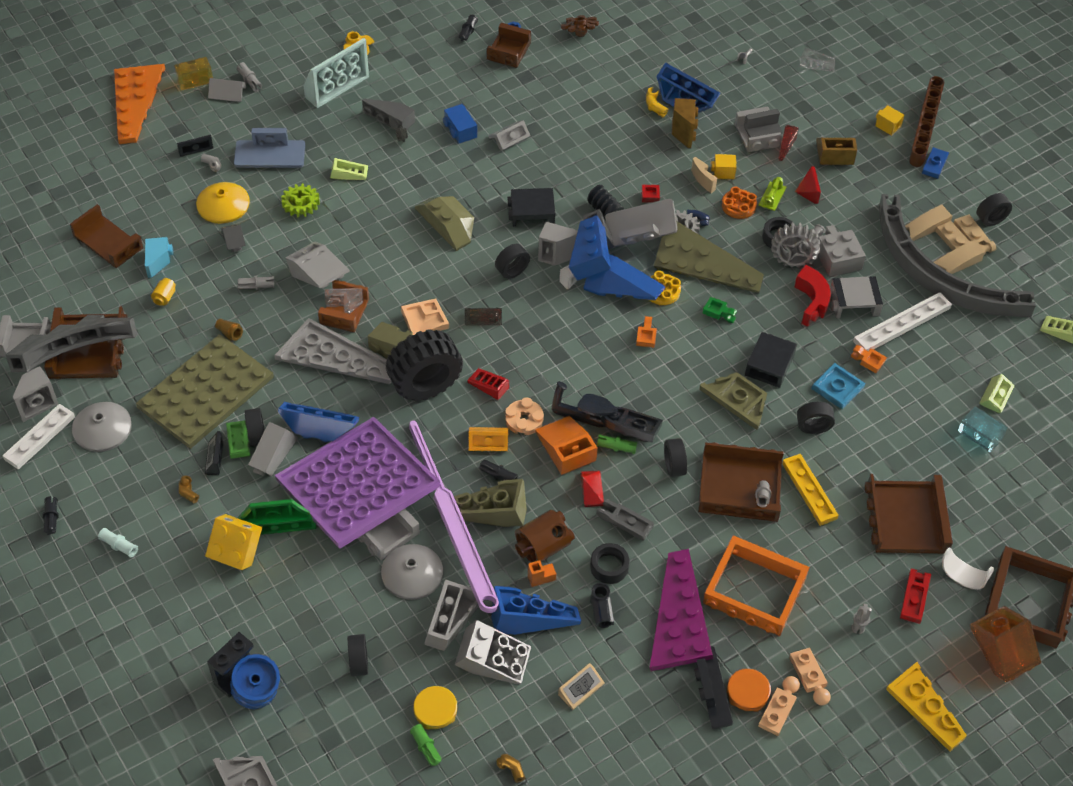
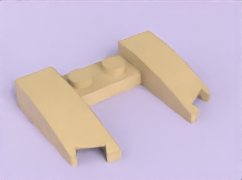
M940 205L905 225V227L909 230L913 241L936 232L952 251L934 261V263L945 269L948 273L954 274L981 262L985 251L975 240L969 241L951 221L952 215L943 205Z

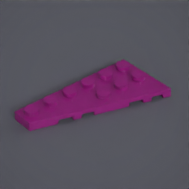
M689 549L668 553L650 672L695 663L699 659H713Z

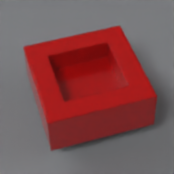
M642 185V202L653 203L660 201L659 185Z

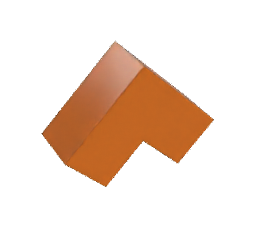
M539 560L528 564V579L531 587L556 580V571L552 563L542 566Z

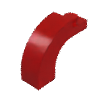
M805 265L796 277L794 288L806 293L812 300V303L804 311L801 323L808 327L812 321L815 322L818 316L821 318L825 317L831 291L824 276L812 267Z

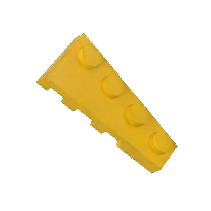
M916 662L889 684L886 690L951 752L967 735L953 714L946 709L943 699L940 695L936 694L931 686V681L928 677L924 676L920 670V665Z

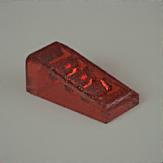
M785 126L779 161H783L796 141L798 127Z

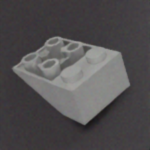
M313 242L285 257L292 277L318 288L327 287L330 282L341 279L346 273L350 272L325 245L318 242Z
M476 620L465 629L455 666L472 674L520 685L532 646Z

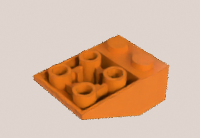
M570 416L535 429L537 436L561 475L596 461V444L589 433Z

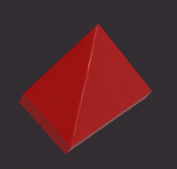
M811 166L795 192L814 204H818L821 190L815 166Z
M581 471L584 507L603 506L604 499L600 471Z

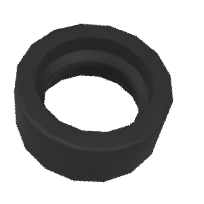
M995 193L979 204L976 214L984 225L994 226L1009 216L1013 206L1004 194Z
M774 217L765 223L762 239L767 247H772L771 242L774 237L770 231L780 227L784 229L785 224L790 227L792 224L791 220L784 217Z
M511 244L499 253L495 260V267L504 278H515L529 265L530 255L520 244Z
M810 402L801 406L797 411L798 427L802 432L820 434L830 430L835 425L833 407L826 402Z
M260 408L245 410V421L250 446H257L265 431Z
M681 438L665 440L664 459L668 475L670 477L686 475L687 455L683 440Z
M605 543L596 547L592 552L590 561L592 575L598 581L606 584L622 581L628 574L629 555L623 547L614 543ZM607 555L615 556L622 562V567L613 572L605 571L598 566V559Z
M365 634L350 635L347 637L351 676L368 675Z

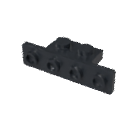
M711 646L713 659L705 660L704 658L696 660L697 668L694 669L696 681H701L702 688H698L701 701H706L712 729L732 726L733 720L715 647Z

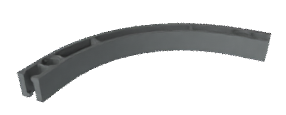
M888 194L881 195L879 214L885 242L898 264L917 283L933 294L940 292L949 302L976 312L1013 317L1032 316L1036 307L1035 302H1032L1034 292L983 287L960 279L932 262L917 247L905 227L901 212L900 195H894L890 205H887L886 202Z

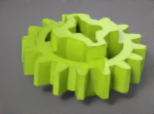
M302 183L298 187L295 184L294 188L288 187L289 191H283L284 195L281 196L282 208L285 209L286 213L290 212V216L297 214V217H300V214H303L306 217L308 212L313 214V210H318L317 205H320L319 193L316 192V188L311 189V185L304 187V183Z

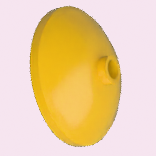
M219 182L206 187L201 191L196 200L197 211L200 216L209 222L218 224L238 220L247 212L250 205L247 191L240 185L230 182Z

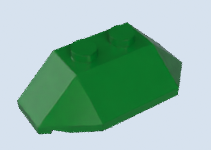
M292 499L250 503L238 516V519L261 526L262 531L260 535L316 529V523L313 521L310 511Z

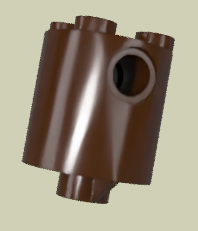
M550 509L515 530L517 541L515 549L521 558L526 557L531 563L539 560L542 562L569 546L571 541L575 539V536L571 529L567 528L563 513Z

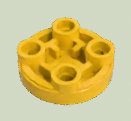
M656 271L651 278L664 285L665 289L656 300L649 301L657 305L674 303L680 297L681 281L669 274H664L662 271Z
M441 686L427 687L416 696L414 715L417 721L423 725L424 729H440L455 721L457 700L454 694L447 688Z

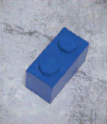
M463 104L444 110L443 123L445 127L450 129L451 136L459 144L477 138V124Z

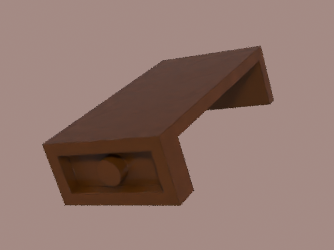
M98 204L70 223L73 236L115 268H118L143 249L141 236L137 233L129 236L102 215Z

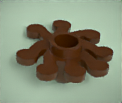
M579 15L576 18L569 17L566 18V24L561 25V29H568V32H575L576 36L584 37L587 34V29H595L599 25V21H597V17L585 18V15Z

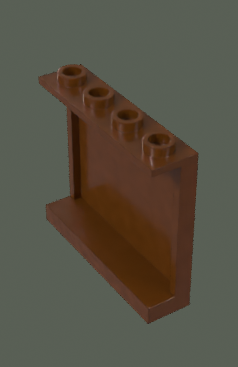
M119 306L118 314L64 315L62 307H57L53 311L50 332L58 325H76L87 315H104V318H128V316L124 314L122 306ZM125 339L93 343L54 356L45 361L44 368L49 379L117 378L118 371L122 369L120 356L124 354L122 341Z
M705 442L698 512L778 522L781 512L780 489L784 452L774 449L766 450L756 447L749 448ZM760 481H767L770 485L771 498L769 499V505L767 504L766 507H760L756 502L755 491Z
M870 474L869 480L865 482V493H868L869 497L867 499V510L871 512L869 526L873 527L871 542L872 545H875L876 553L944 554L948 548L952 547L953 540L942 475H934L930 482L874 481V474Z

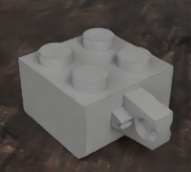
M833 225L826 226L825 235L818 238L820 240L818 257L828 276L831 277L862 270L866 255L853 230L837 232Z

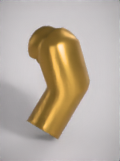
M187 475L182 476L178 484L180 496L192 503H196L199 495L192 491L191 477Z
M502 754L501 757L497 758V766L501 769L509 768L516 783L525 780L521 764L517 759L508 754Z

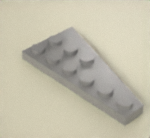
M310 318L274 355L275 360L386 384L391 383L386 371L387 359Z

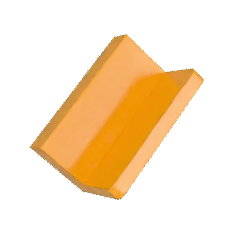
M469 427V451H508V428Z

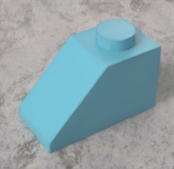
M167 237L145 239V269L148 278L155 276L170 263V255H173V246L169 244Z

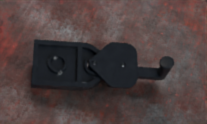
M561 381L557 382L552 402V411L555 414L564 417L570 416L574 420L596 427H607L620 432L624 436L639 438L643 442H653L662 426V419L627 408L615 407L608 399L594 394L583 395L577 407L561 403L563 392L567 389V385Z

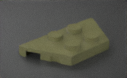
M738 372L727 377L717 378L713 383L706 384L704 382L700 384L699 390L754 429H759L767 393Z

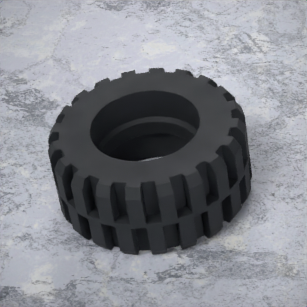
M429 329L425 332H416L415 335L407 336V339L404 341L401 340L398 346L391 350V355H388L386 361L387 374L397 393L408 400H427L429 397L438 396L437 394L443 393L449 386L451 387L454 381L459 378L460 372H462L463 358L451 337L439 330L433 331Z

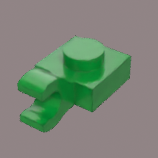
M710 297L703 308V314L720 320L721 317H724L729 323H734L736 320L735 314L737 310L728 308L727 302Z

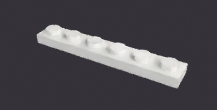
M939 292L855 336L853 342L863 347L866 351H869L870 348L875 349L949 310L952 304Z

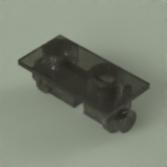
M465 308V325H502V308Z

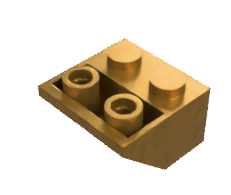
M675 98L672 135L687 148H691L692 141H696V131L694 129H697L698 119H695V117H698V107H695L694 99Z
M816 138L820 165H854L857 154L855 138Z

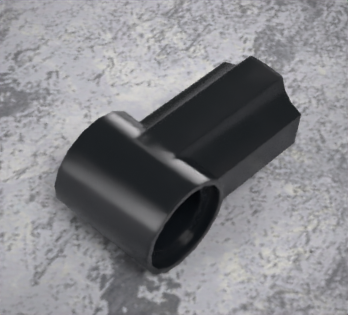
M597 583L592 588L590 598L596 627L608 628L614 625L610 588L605 583ZM596 594H602L605 597L600 598Z

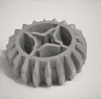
M792 222L790 227L787 224L784 225V229L780 227L778 232H775L771 242V250L774 252V258H778V263L783 262L784 267L790 265L791 269L794 266H797L799 269L801 265L812 264L820 252L819 236L814 234V229L808 230V225L802 227L801 222L798 226H795Z

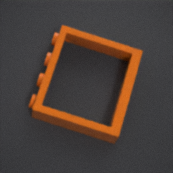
M733 535L705 592L703 604L710 606L711 609L720 610L732 618L741 619L751 626L762 628L768 633L771 632L781 636L810 567ZM732 554L796 580L780 619L714 591Z

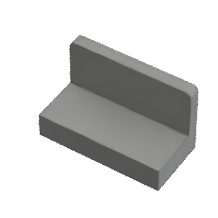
M210 78L208 98L241 102L242 91L246 89L247 82Z
M524 120L514 122L488 136L489 139L495 138L499 149L503 150L531 135Z

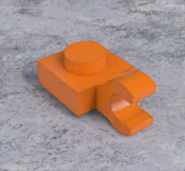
M645 316L644 327L638 326L636 346L655 348L657 328H651L652 317Z
M856 345L853 349L854 352L851 354L853 359L861 360L860 365L874 373L879 371L887 357L870 348L869 351H866L860 345Z

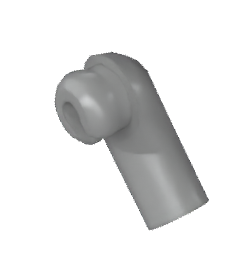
M202 154L201 162L209 164L212 171L217 172L221 169L222 165L218 157Z

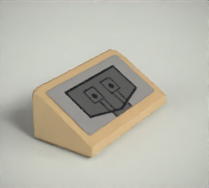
M589 663L559 688L558 696L574 710L603 686L604 681Z

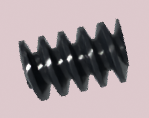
M603 185L595 186L588 194V203L594 209H600L604 219L608 213L624 210V207H621V204L608 193L607 189H604Z

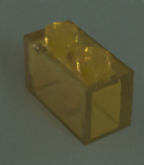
M207 57L174 65L181 91L208 84L210 78H213Z

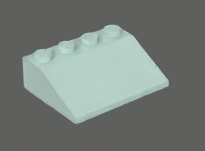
M366 39L359 40L310 70L303 85L304 95L315 107L319 108L369 77Z

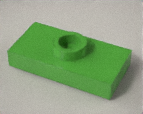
M246 421L226 423L230 458L250 456Z

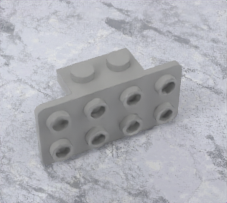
M672 199L608 213L605 216L606 224L612 237L613 248L674 234L678 230L674 201Z

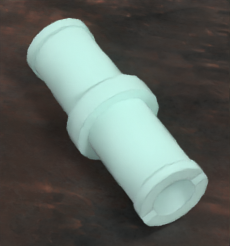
M103 528L98 534L99 540L111 545L113 550H119L129 557L135 556L138 551L137 545L125 540V537L120 534H114L107 528Z

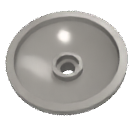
M113 402L94 403L85 407L77 414L72 424V434L77 444L86 450L94 452L108 451L116 448L127 439L132 428L131 417L128 411L119 404Z
M418 544L403 545L390 552L383 561L381 568L382 581L387 590L396 597L406 600L421 599L433 593L440 585L443 577V565L439 556L430 548Z

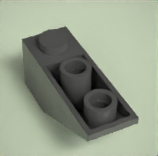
M362 99L363 112L366 115L377 119L379 122L390 126L402 134L415 123V110L403 103Z

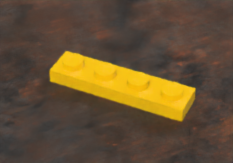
M801 453L783 459L782 465L818 524L821 526L837 520L838 513Z

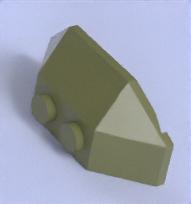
M454 196L429 198L415 206V209L456 251L471 243L474 217Z

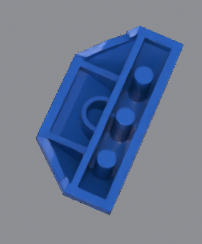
M666 62L656 76L662 100L673 107L675 98L694 99L695 107H698V113L712 108L721 94Z
M284 402L278 408V413L295 434L301 435L304 438H318L323 442L334 441L352 429L359 421L358 416Z

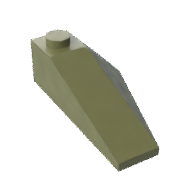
M523 479L503 480L498 482L497 486L491 488L485 486L481 487L480 491L472 494L466 492L454 496L464 521L502 527L523 526L527 508Z

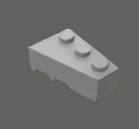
M445 579L424 645L442 651L446 650L479 608L471 587Z

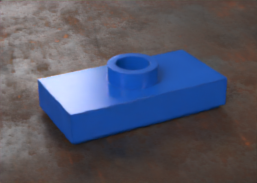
M933 147L922 174L938 179L949 152Z

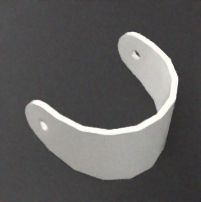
M951 548L945 551L942 559L945 573L956 583L970 589L979 590L984 588L994 571L992 566L988 571H983L966 564L953 553Z

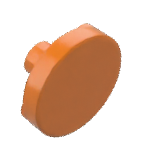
M732 187L722 198V209L732 218H748L756 211L757 196L739 187Z
M741 669L730 677L727 685V695L731 705L745 711L758 712L769 700L771 692L770 683L759 671Z

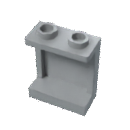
M3 315L0 324V357H6L8 352L30 335L49 334L51 330L49 318L44 317L43 323H14L10 315Z
M403 509L357 539L361 543L364 542L369 552L382 561L394 549L403 546L420 534L419 523L406 509Z

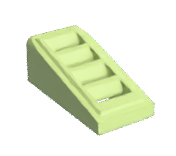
M334 158L330 178L366 180L368 165Z
M1046 316L1040 331L1073 344V321Z

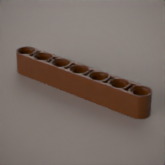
M938 76L930 78L909 158V163L915 167L923 166L928 152L945 83Z

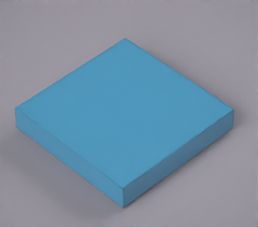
M834 363L812 385L811 389L840 409H843L864 388L865 383Z

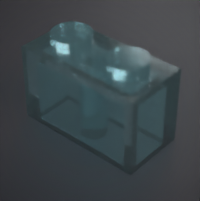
M975 406L962 420L958 432L991 453L1004 438L1008 427Z

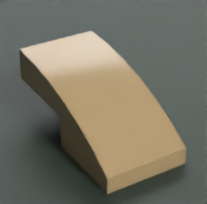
M694 157L691 171L695 179L708 192H714L716 190L717 177L708 172V165Z

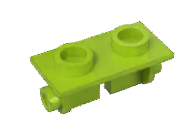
M781 177L774 178L773 182L770 181L758 206L772 211L776 210L787 188L783 186V179Z

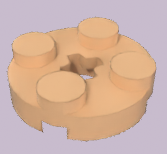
M531 398L515 401L506 408V425L513 433L518 434L520 432L524 433V435H531L536 433L535 429L542 427L544 420L543 410ZM522 415H527V416H528V419H527V420H526L525 418H522V419H521V416H522Z

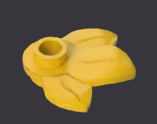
M349 32L345 39L344 49L365 38L368 55L370 52L368 45L373 44L374 40L367 35L360 36L358 32Z

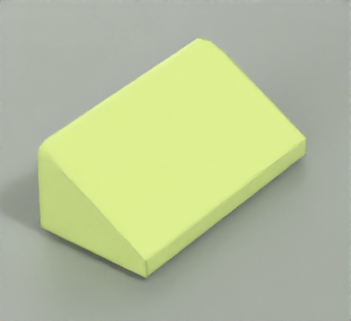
M1003 374L993 377L979 404L1001 413L1014 385Z

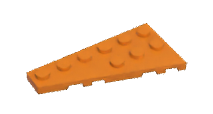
M165 64L114 69L119 144L137 142L142 130V123L147 117V110L151 107L157 91V85L161 81L162 72L164 73L166 69Z

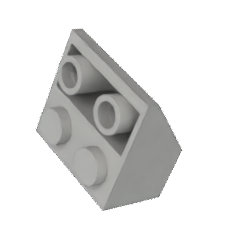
M546 222L539 236L538 261L558 265L571 260L578 230Z

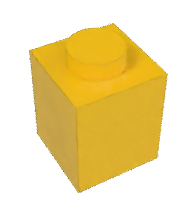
M887 105L883 110L878 111L875 126L892 136L901 128L904 114Z
M715 154L714 161H711V171L714 172V176L717 179H735L737 168L736 155Z

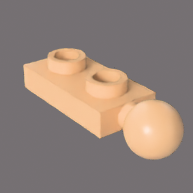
M806 648L790 653L789 658L806 692L814 691L813 699L816 704H828L831 696L829 691L824 689L827 687L828 682L811 649Z
M788 676L783 680L782 686L784 690L777 687L758 727L776 736H779L797 699L792 693L798 691L800 683L793 676Z

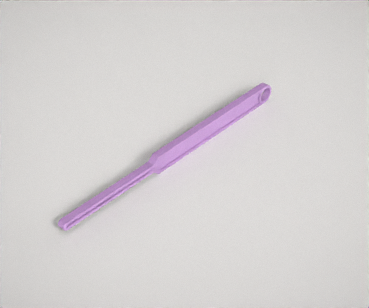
M411 421L409 429L424 465L440 480L441 486L435 489L436 492L433 498L479 608L486 613H493L497 610L499 604L496 593L452 491L444 487L416 421ZM490 600L495 606L488 607L482 601Z

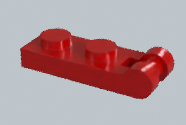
M910 569L900 613L901 619L918 624L921 623L931 578L930 573L925 572L922 574L915 569Z

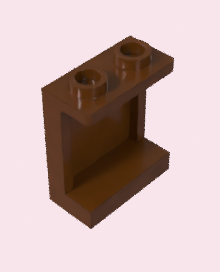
M500 23L497 38L492 46L487 47V60L517 68L531 44V31Z

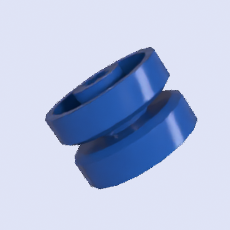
M253 654L242 658L235 665L231 676L230 688L231 694L238 704L249 709H259L272 702L276 697L280 682V673L275 662L267 656Z

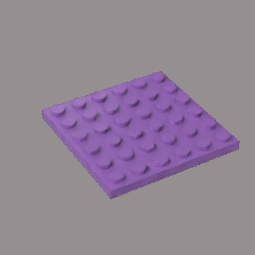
M372 417L275 475L276 481L298 504L310 511L313 521L339 549L441 486L440 480L375 417Z

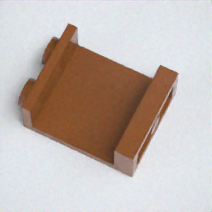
M334 280L332 281L333 293L326 308L320 307L318 311L319 324L355 332L369 301L368 288L362 285Z

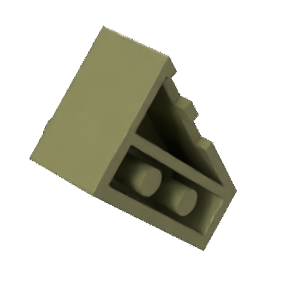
M381 322L367 336L368 347L374 353H379L387 359L388 355H391V350L397 347L401 340L404 341L407 339V336L412 335L413 332L407 330L405 333L399 331V327Z

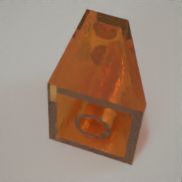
M1002 606L970 624L971 630L993 674L1003 681L1009 682L1014 680L1019 675L1041 664L1030 620L1008 607Z

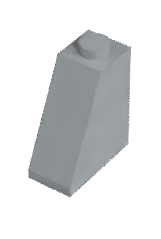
M269 422L248 465L253 467V472L264 477L265 474L272 476L298 437L287 429Z

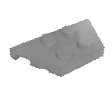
M251 756L250 758L234 757L232 760L213 759L225 786H277L263 756Z

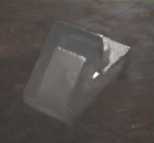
M362 288L325 289L326 307L344 306V313L350 314L363 303Z

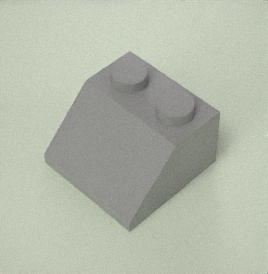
M40 366L21 376L13 399L23 422L58 405L51 381Z

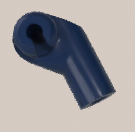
M687 210V214L693 213L692 218L697 217L700 220L701 226L709 225V215L698 210Z

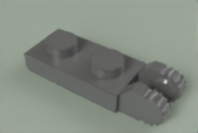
M605 499L603 502V506L607 510L600 508L596 512L597 516L604 521H609V523L642 541L646 539L654 527L652 521L609 499Z

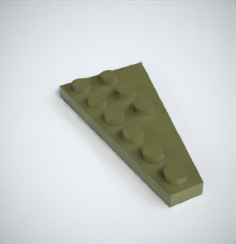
M677 222L678 230L676 233L662 236L654 268L756 293L760 292L764 278L763 273L681 223Z

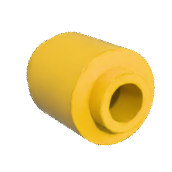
M168 278L160 280L151 294L153 302L159 306L167 305L175 292L176 284Z

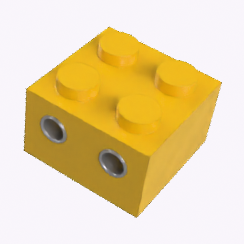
M227 514L216 517L205 557L240 570L252 566L262 527Z

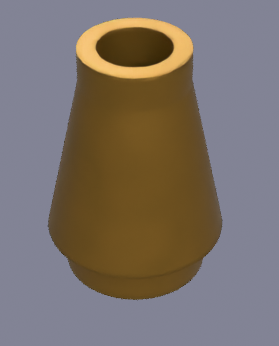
M218 319L215 323V328L221 331L229 340L236 341L243 334V329L238 323Z

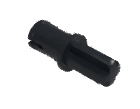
M473 14L469 15L466 23L462 25V30L459 34L462 42L468 40L470 34L474 32V26L478 22V18Z
M485 459L480 463L479 469L494 476L495 480L518 479V474L504 469L503 465L498 466Z
M48 496L44 499L45 509L42 513V518L44 519V533L51 535L56 533V524L59 518V513L57 512L58 499L53 496V502H51V496Z

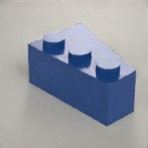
M597 215L580 221L569 264V269L577 281L611 269L606 230Z

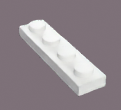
M61 404L57 405L2 455L4 460L19 470L75 418L74 413Z

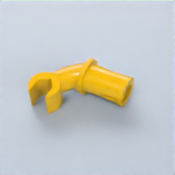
M650 87L646 94L648 110L657 113L663 118L669 109L657 102L659 91L652 93L653 87Z

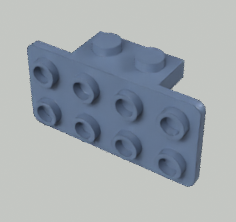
M252 128V140H238L236 142L234 166L237 168H301L304 166L305 141L288 140L287 128Z

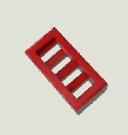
M480 368L467 380V383L497 400L509 389L508 379ZM479 375L482 376L479 380H475Z

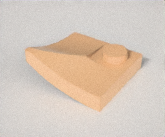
M437 299L401 306V313L409 331L413 332L412 335L429 329L433 331L449 329V322Z

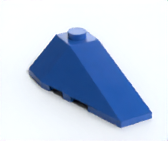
M610 254L611 269L587 277L584 285V290L600 296H606L607 293L616 294V297L631 295L636 299L656 300L665 289V286Z
M494 586L499 604L497 610L492 613L493 628L505 634L516 635L581 624L579 611L575 606L556 600L551 602L539 599L540 595L533 594V596L522 594L520 589L513 587Z

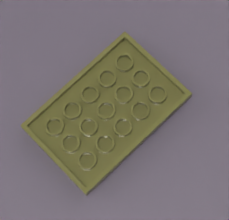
M219 334L136 402V406L191 449L274 378V374Z

